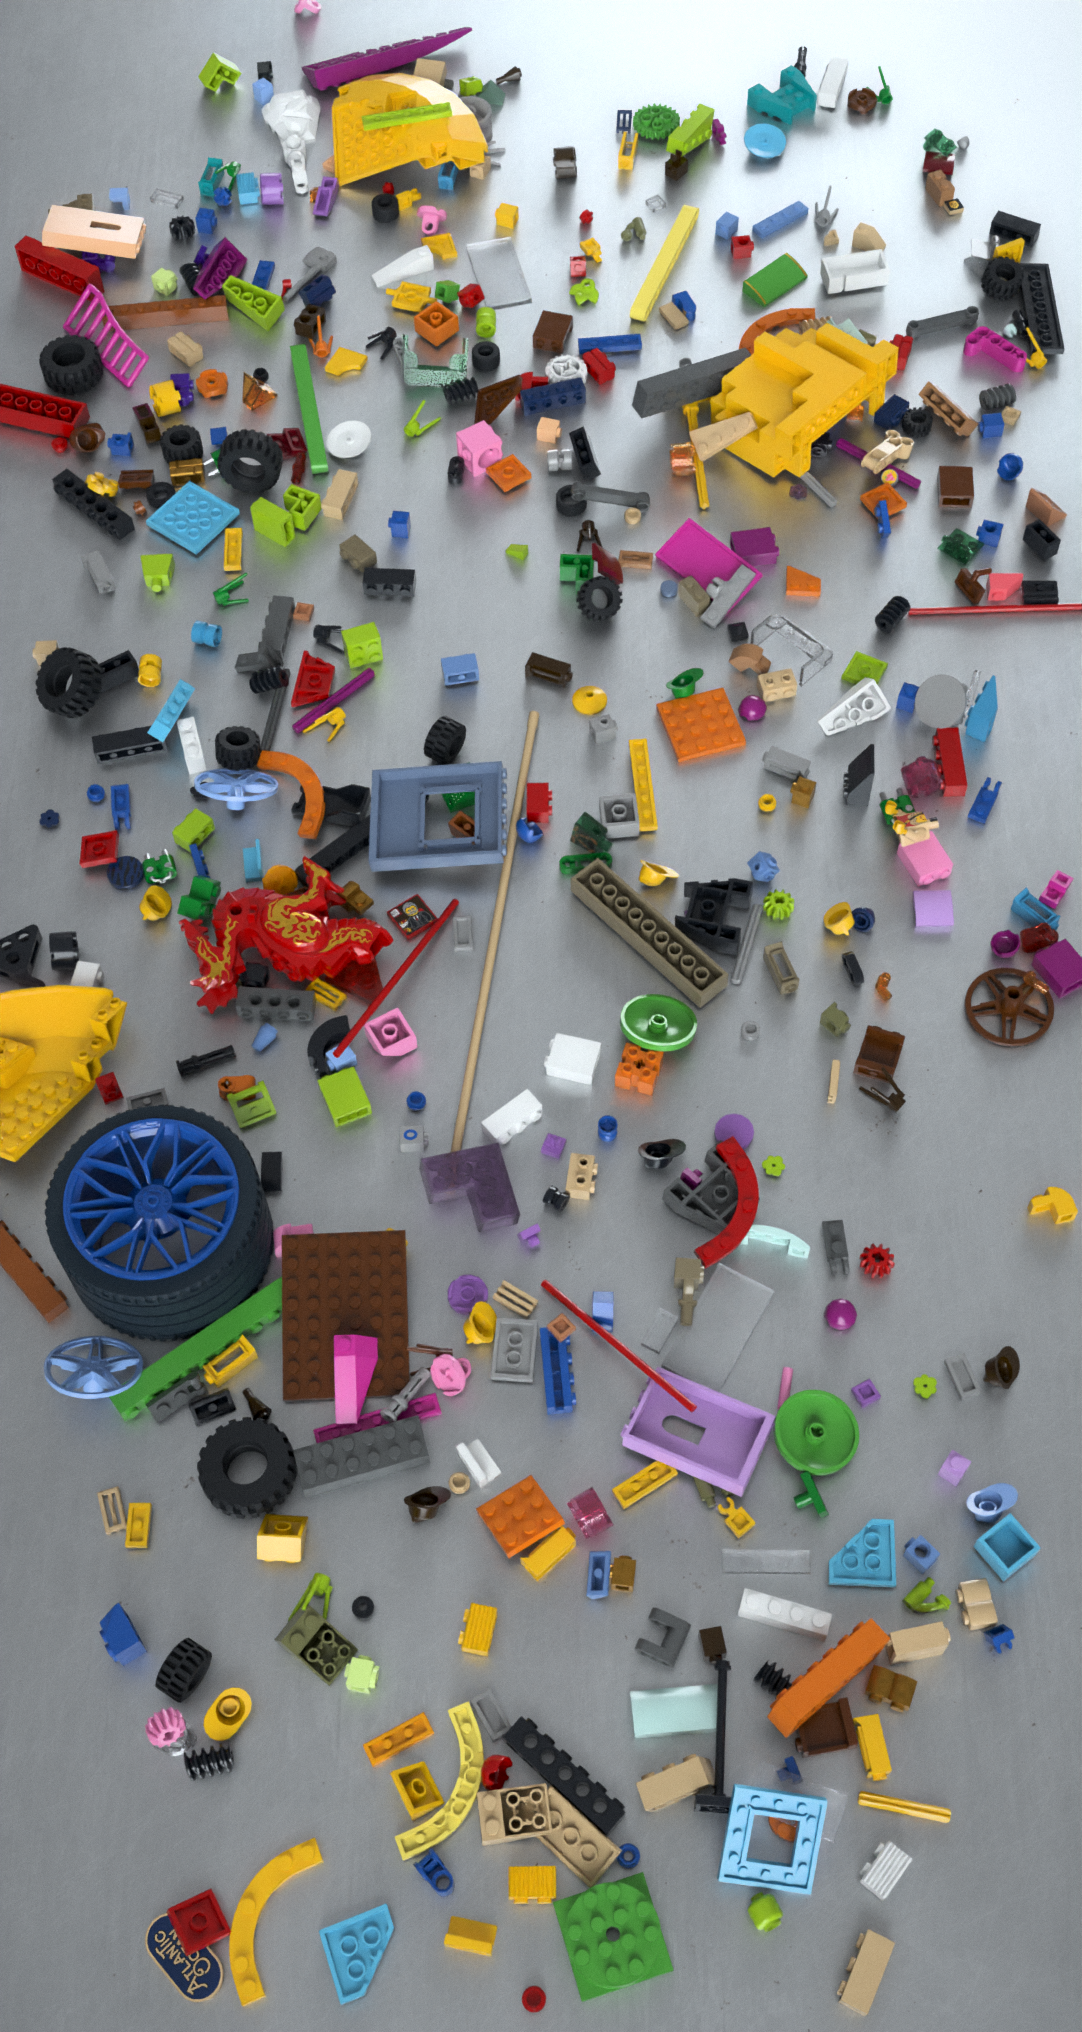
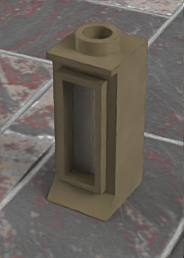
M782 941L765 946L763 959L779 993L794 992L798 989L800 979L793 969Z

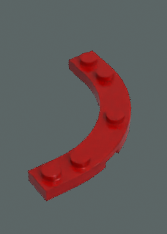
M734 1136L718 1144L716 1150L734 1176L738 1188L737 1207L727 1227L712 1240L694 1250L695 1255L698 1259H701V1264L705 1269L729 1255L741 1244L752 1227L758 1208L759 1188L757 1177L751 1161Z

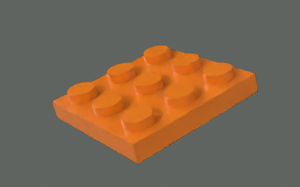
M532 1475L476 1508L477 1513L508 1558H511L565 1524L562 1516Z

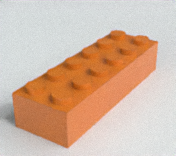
M872 1618L866 1623L863 1621L858 1623L849 1636L846 1634L834 1649L831 1647L822 1656V1660L819 1662L815 1661L807 1669L808 1672L804 1676L799 1675L792 1682V1686L788 1690L785 1688L776 1696V1700L770 1705L772 1710L767 1718L785 1738L790 1736L868 1666L889 1642L890 1637Z

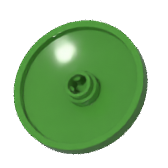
M646 994L635 997L624 1005L620 1015V1027L624 1035L640 1047L653 1051H674L687 1046L694 1039L697 1019L694 1012L686 1004L673 997L660 994Z
M804 1390L792 1395L782 1404L774 1420V1440L780 1454L791 1466L801 1472L808 1471L810 1475L818 1476L835 1473L849 1463L858 1448L859 1427L853 1412L845 1402L829 1392Z

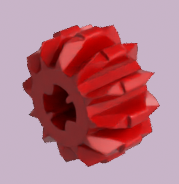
M873 1243L870 1248L865 1247L864 1253L860 1254V1268H865V1274L872 1273V1279L876 1274L881 1279L884 1274L889 1275L891 1269L894 1268V1254H889V1248L882 1249V1243L879 1244V1247H876Z

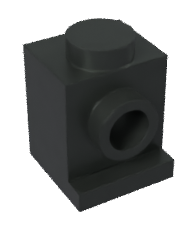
M271 61L257 62L258 79L265 78L271 83L273 78Z

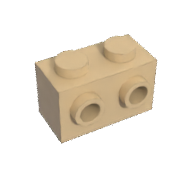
M790 668L758 675L756 687L761 699L766 702L796 696L797 682Z
M571 1153L565 1189L570 1198L590 1200V1193L595 1192L596 1181H592L593 1175H597L598 1163H595V1156Z

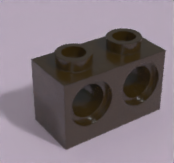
M308 304L294 320L296 335L313 339L318 333L317 316H320L321 328L326 322L325 308Z

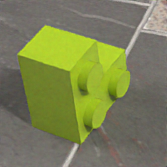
M213 52L198 78L205 87L216 92L223 80L235 85L242 73L234 63Z
M293 484L283 494L285 509L289 510V513L292 514L294 527L306 531L321 511L320 495Z

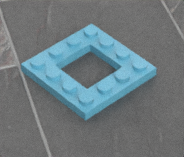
M734 1784L717 1874L718 1881L811 1895L828 1802L826 1797ZM754 1814L798 1821L790 1864L747 1858Z

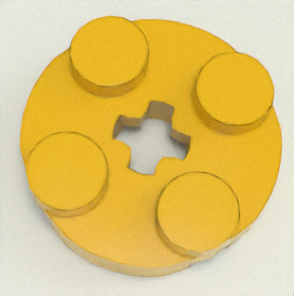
M95 472L94 475H87L85 484L88 483L87 487L101 495H104L106 492L110 493L109 496L113 497L116 496L119 489L117 481L109 480L99 472Z

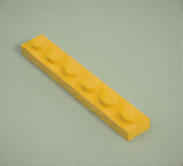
M647 739L629 740V751L640 823L639 832L657 830L658 825Z

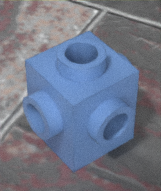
M759 851L747 862L752 871V876L758 881L769 882L780 872L777 861L769 853Z

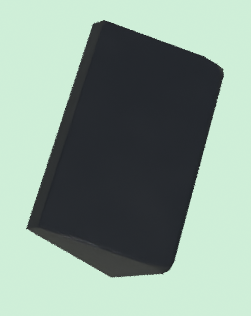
M228 1388L188 1404L196 1426L236 1409Z

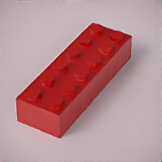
M27 235L15 245L22 271L81 297L88 284L94 285L102 294L105 292L100 270L96 265H92L54 247L42 246V242ZM91 292L87 300L92 302L95 295Z
M0 384V422L70 438V434L75 428L87 424L90 419L86 403Z

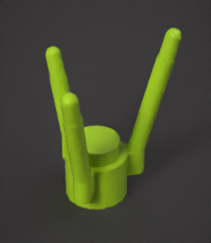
M425 400L421 402L403 429L410 437H414L415 434L419 436L423 431L441 420V417H438L419 429L420 424L415 419L425 404Z
M321 1573L314 1574L306 1591L288 1618V1622L301 1606L303 1611L306 1610L313 1595L322 1596L323 1593H325L322 1617L325 1620L327 1619L329 1599L333 1589L329 1585L331 1579Z

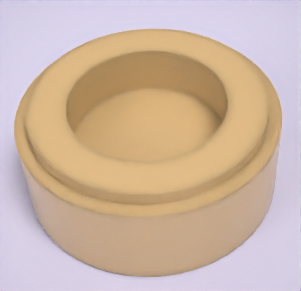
M628 508L624 513L625 521L629 524L638 523L641 520V511L637 508Z

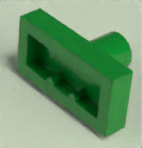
M806 1471L800 1474L807 1491L793 1497L798 1509L813 1503L821 1518L829 1515L810 1473Z

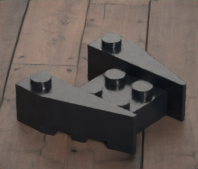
M730 878L728 881L719 882L718 880H711V882L699 883V881L685 882L684 897L691 899L686 917L675 915V927L684 935L717 952L737 955L741 940V928L724 924L729 905L749 909L753 893V881Z

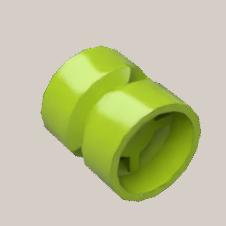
M482 307L476 313V333L480 337L489 338L496 333V312L490 307Z

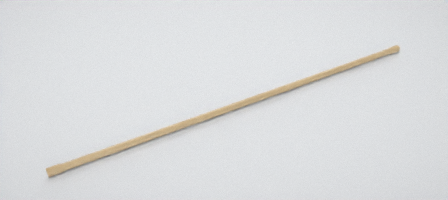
M530 711L528 716L526 738L506 843L507 856H504L448 1168L443 1184V1190L446 1192L455 1191L457 1168L517 839L516 822L521 816L535 732L539 721V713L537 711Z

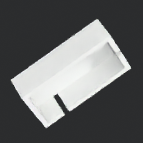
M882 249L822 258L820 274L827 293L842 292L843 289L844 291L888 285L890 268L887 261H885L886 258Z

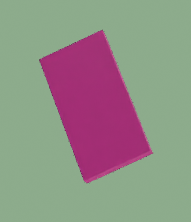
M690 518L655 554L660 561L683 579L693 576L705 591L709 583L713 584L712 580L715 577H719L723 581H729L742 564L756 573L755 578L727 613L763 577L761 572Z

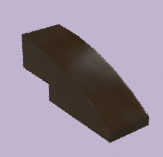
M148 403L132 407L146 443L160 441V429Z

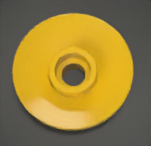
M584 686L575 691L572 703L574 708L580 713L593 715L601 712L606 707L607 696L599 687Z

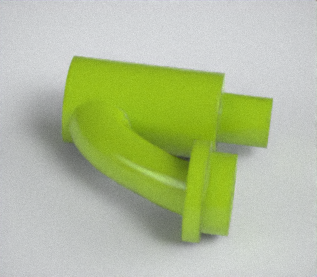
M930 1577L924 1582L919 1581L902 1600L907 1608L918 1612H932L942 1608L948 1610L951 1602L945 1595L940 1594V1596L935 1597L936 1602L923 1603L932 1592L930 1588L935 1584L934 1580Z

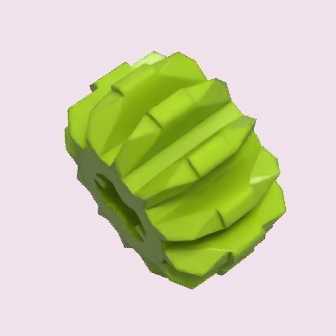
M775 889L774 893L769 891L763 899V910L766 912L767 917L773 916V920L777 917L782 921L784 917L789 918L790 913L794 911L795 901L794 898H791L790 893L785 894L784 889L781 892Z

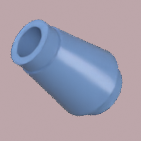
M265 1023L264 1026L261 1025L251 1046L256 1051L261 1052L277 1037L278 1031L268 1023Z

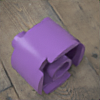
M260 173L262 205L283 204L281 173Z

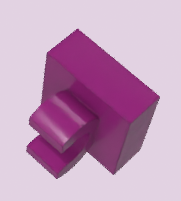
M687 1167L682 1171L680 1179L693 1191L701 1184L702 1179L700 1177L703 1173L698 1169L692 1172Z

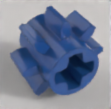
M218 187L213 192L215 194L214 200L220 206H228L232 201L230 199L232 193L226 187Z

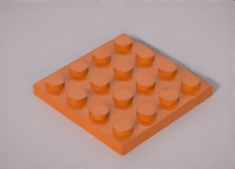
M723 687L656 704V709L678 762L746 745V739Z

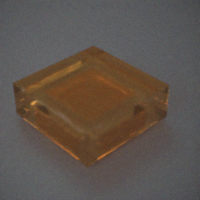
M857 406L847 414L846 421L862 422L864 406Z

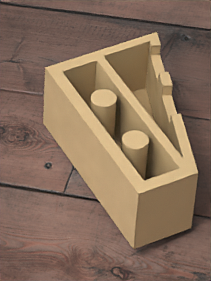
M692 1754L683 1758V1763L675 1765V1763H671L662 1767L663 1771L658 1774L651 1772L641 1777L642 1781L636 1783L645 1811L653 1812L677 1803L680 1799L687 1796H696V1794H700L699 1791L710 1786L714 1789L715 1771L710 1759Z

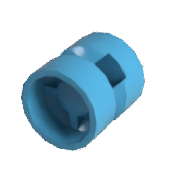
M196 620L191 631L192 642L218 647L222 638V627L216 624L208 625L207 622Z

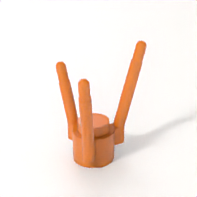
M318 315L319 341L314 344L312 339H308L313 348V354L323 358L331 353L330 348L333 336H330L328 345L322 340L321 321Z

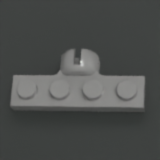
M742 564L729 581H723L719 577H715L712 580L713 584L709 583L706 589L707 594L713 598V602L701 616V620L715 629L755 578L756 573Z

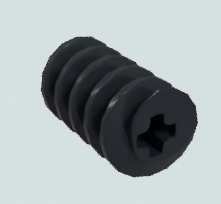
M193 262L182 265L179 272L193 296H199L193 289L200 272L198 265Z
M474 377L471 380L465 379L464 382L462 380L459 383L454 382L453 385L448 384L447 387L442 386L445 399L450 405H452V400L457 404L458 398L464 402V396L470 400L471 394L476 398V393L478 392L477 382Z
M894 596L875 617L876 626L882 632L890 633L907 612L910 611L911 606L908 600L901 596Z
M280 665L276 666V668H266L264 671H254L252 678L249 680L250 689L254 694L287 687L289 684L288 676Z
M767 1661L756 1674L753 1681L757 1683L762 1680L761 1688L764 1689L770 1686L768 1694L772 1695L777 1692V1696L783 1689L786 1688L788 1690L792 1686V1683L789 1682L791 1675L788 1674L783 1677L784 1669L781 1668L776 1671L777 1663L773 1662L769 1665Z
M228 1742L227 1749L220 1743L218 1751L212 1745L210 1746L209 1753H206L203 1747L199 1756L195 1750H192L190 1758L184 1752L185 1769L191 1781L196 1780L197 1773L201 1779H204L206 1771L210 1777H213L215 1769L219 1775H222L224 1767L227 1772H232L234 1756L231 1742Z

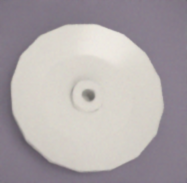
M346 421L331 430L327 436L326 445L332 455L339 458H351L367 449L371 442L372 434L369 427L363 422Z

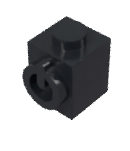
M825 432L811 444L812 456L827 457V452L831 450L833 441L830 440V433Z
M246 962V971L239 974V979L242 982L241 986L266 988L270 979L268 966H263L257 962Z

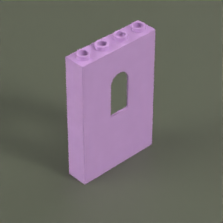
M657 1367L655 1371L691 1400L697 1408L694 1412H690L648 1377L646 1382L648 1387L646 1391H641L638 1398L640 1403L637 1408L633 1407L629 1417L631 1421L629 1425L625 1424L622 1429V1446L742 1497L774 1426L776 1416ZM674 1415L706 1428L699 1445L665 1431L662 1426L664 1418Z

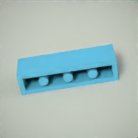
M180 679L147 733L163 742L195 688Z

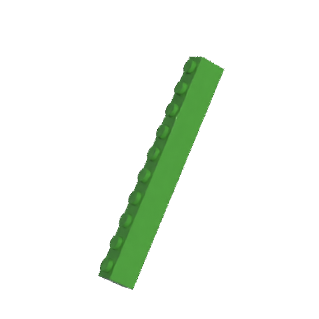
M282 1276L144 1369L141 1377L132 1387L119 1394L109 1396L124 1421L137 1416L139 1411L146 1407V1403L191 1372L203 1370V1365H207L237 1342L242 1334L246 1338L252 1333H258L268 1322L277 1320L282 1313Z

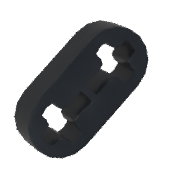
M455 456L450 459L447 472L450 484L457 485L462 482L465 469L462 457Z
M853 951L843 953V965L853 985L864 983L863 972Z

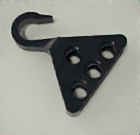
M29 925L0 939V977L32 987L46 986L42 980L32 976L43 939L37 925ZM28 934L27 936L19 939L20 935ZM5 942H11V944L2 947Z

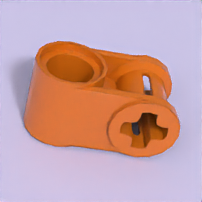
M251 1075L222 1077L218 1081L219 1096L221 1099L228 1101L226 1093L234 1095L256 1086V1079ZM256 1094L242 1100H252L256 1097Z

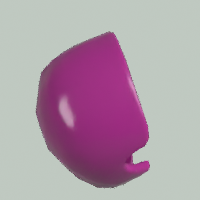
M756 695L745 697L738 707L739 716L746 717L748 721H758L764 717L767 710L765 701Z
M1010 930L997 932L993 935L990 942L992 952L1000 958H1011L1020 948L1019 935L1012 933Z
M841 1298L832 1300L825 1307L824 1318H826L830 1327L837 1330H846L855 1324L857 1312L854 1305L848 1300Z

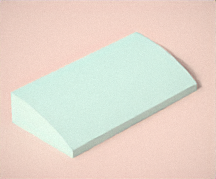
M718 1684L630 1691L634 1739L716 1732Z

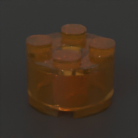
M690 442L670 444L669 447L673 448V450H669L670 467L674 471V473H671L672 478L692 476V473H696L695 463L692 461V456H695L694 446L690 445Z

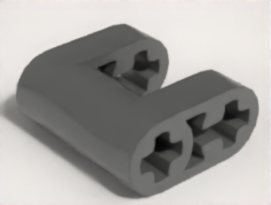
M653 1607L648 1620L666 1629L665 1637L661 1646L639 1638L634 1650L655 1662L673 1668L691 1625L681 1618Z

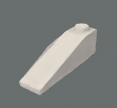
M427 245L413 249L372 274V279L376 286L379 287L434 270L433 254Z
M865 677L843 695L817 722L825 735L828 736L846 730L849 727L860 725L863 722L875 720L891 709V706L875 680Z

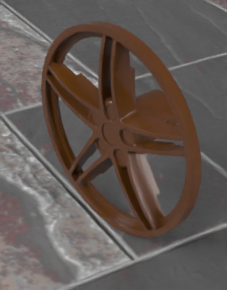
M997 968L984 972L971 983L965 997V1013L971 1026L985 1039L1003 1046H1023L1038 1040L1047 1032L1054 1016V1003L1049 990L1038 978L1019 969ZM1015 974L1028 980L1019 987L1008 986L1006 988L994 975ZM984 980L996 1000L971 1006L973 991ZM1033 982L1034 985L1023 995V991ZM1037 986L1046 998L1048 1015L1040 1013V1010L1024 1004L1025 999ZM1002 1014V1037L993 1035L985 1030L975 1017ZM1017 1017L1042 1025L1036 1033L1028 1037L1013 1039ZM1006 1020H1011L1009 1039L1006 1038Z

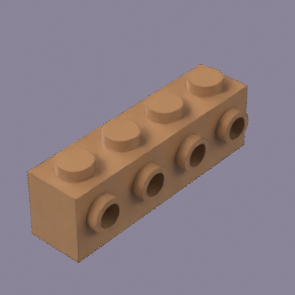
M928 381L918 394L924 399L922 402L928 407H932L936 415L942 416L944 418L943 421L951 427L952 425L955 428L954 432L959 436L963 434L969 437L977 427L978 423L937 385Z

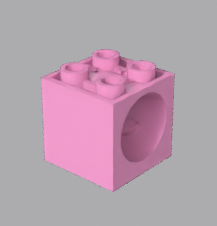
M484 420L456 433L457 454L464 459L466 468L474 477L486 472L487 467L502 460V440Z

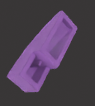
M323 176L321 186L318 188L313 215L328 217L338 193V178Z

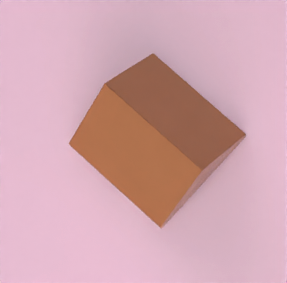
M1034 488L1030 489L1026 508L1047 527L1067 516L1046 494Z

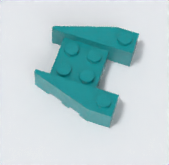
M792 65L781 70V88L772 93L760 83L748 89L747 105L759 113H762V111L768 113L769 117L773 118L776 116L781 118L782 122L789 125L792 124L793 116L807 108L813 112L816 110V93L802 72Z

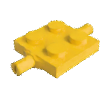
M402 281L396 290L386 289V295L394 296L392 307L420 313L427 303L433 304L437 301V298L429 297L431 287Z

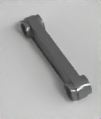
M969 306L964 310L927 319L911 320L907 324L906 335L915 339L920 335L965 324H975L978 320L979 310L975 306Z
M575 482L571 488V495L575 501L588 500L633 507L640 511L648 510L650 506V497L646 492L635 493L585 485L582 482Z

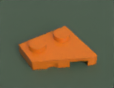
M787 566L786 595L820 596V578Z

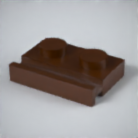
M122 470L118 480L119 488H149L153 484L154 470Z

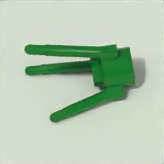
M878 66L884 88L880 90L879 96L876 94L878 103L882 102V104L886 105L893 100L890 86L886 85L881 66Z
M232 161L230 164L226 163L225 166L215 171V174H218L227 169L228 175L232 177L228 188L230 191L236 175L241 170V164L236 161Z
M244 573L214 591L213 595L217 604L222 603L223 606L248 602V598L227 600L230 598L228 591L243 584L244 581L241 579L248 574Z

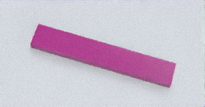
M436 1393L410 1400L407 1410L401 1412L397 1417V1421L417 1415L420 1421L441 1415ZM382 1409L360 1415L357 1424L333 1423L313 1431L316 1443L388 1424L389 1422L381 1416L380 1411Z

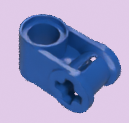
M430 1848L428 1850L429 1853L419 1863L415 1862L413 1865L439 1896H449L454 1891L455 1882L444 1866V1863L434 1850ZM442 1878L450 1880L449 1886L445 1889H439L437 1886L438 1881Z

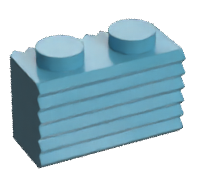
M253 172L237 174L240 205L258 203L257 197H260L258 178H254Z

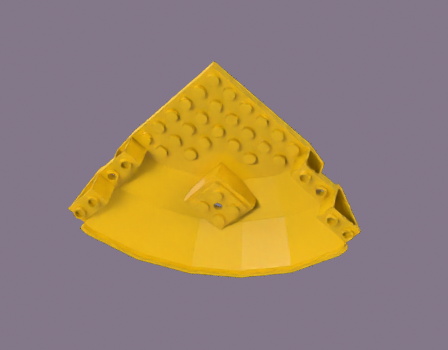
M404 73L365 76L338 88L339 97L334 99L332 105L335 178H338L339 186L414 160H418L424 169L453 161L459 170L485 162L484 151L488 152V144L476 116L453 92L434 81ZM450 102L453 115L451 117L364 131L362 116Z
M54 985L0 993V1157L16 1162L93 1089L96 1084L95 1078L99 1077L103 1071L100 1058L109 1050L113 1051L116 1047L127 1007V1002L121 1001L117 997L113 998L112 990L99 987Z

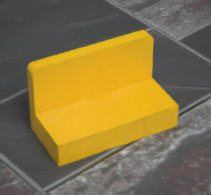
M451 1916L444 1945L492 1957L497 1926Z

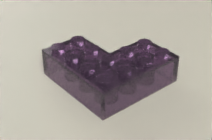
M499 1143L421 1158L419 1170L429 1204L468 1196L478 1232L518 1223L520 1212Z

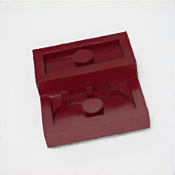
M926 151L923 172L931 173L942 170L944 174L953 175L955 154Z
M283 428L282 433L266 435H269L273 442L276 441L279 445L283 460L307 453V448L299 428Z
M592 543V559L598 562V573L604 577H609V580H614L617 585L622 584L623 573L616 556L598 544Z

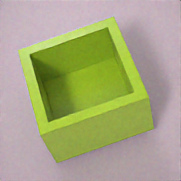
M375 622L341 631L344 653L350 669L383 660L381 638Z

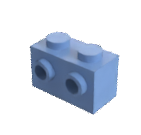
M475 653L441 658L445 686L479 680V669Z

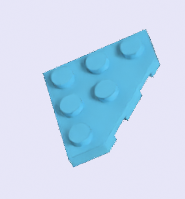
M871 1519L858 1534L828 1562L829 1585L895 1588L894 1520Z
M387 1903L319 1930L341 2005L363 1997L366 1994L395 1929Z

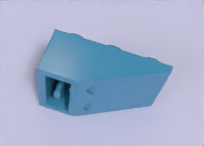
M994 675L990 681L986 680L984 683L982 694L978 693L975 699L976 704L975 706L971 705L967 714L969 717L965 722L967 727L965 734L982 742L986 741L992 731L998 710L996 678Z

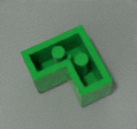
M560 554V581H576L577 594L584 582L594 578V560L592 555Z
M201 875L194 876L190 893L181 896L177 914L195 920L211 918L213 916L212 909L216 908V900L221 893V882Z

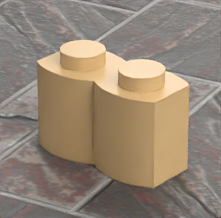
M982 1578L960 1582L955 1593L958 1603H962L964 1611H961L963 1624L968 1625L969 1631L996 1626L998 1620L987 1579Z

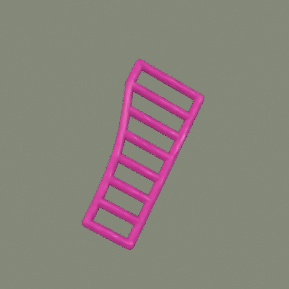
M88 284L63 324V329L71 336L78 335L81 337L79 333L100 302L102 308L84 337L90 340L106 314L108 321L94 344L99 348L111 327H114L115 333L100 354L101 361L113 375L130 388L149 360V356L120 327L109 309L103 294L94 285ZM92 292L95 297L75 329L71 328L72 322ZM119 337L124 340L111 362L107 361V356ZM129 346L132 351L118 371L115 366ZM138 354L141 360L129 379H127L124 375Z

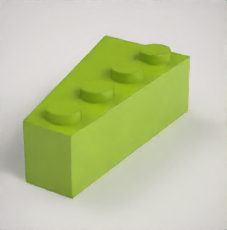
M699 103L697 110H693L690 113L691 117L689 119L685 118L681 127L678 126L668 136L666 151L676 154V150L682 152V156H684L709 139L712 135L711 128L715 109Z
M230 275L222 285L226 299L267 331L272 328L285 310L281 296Z

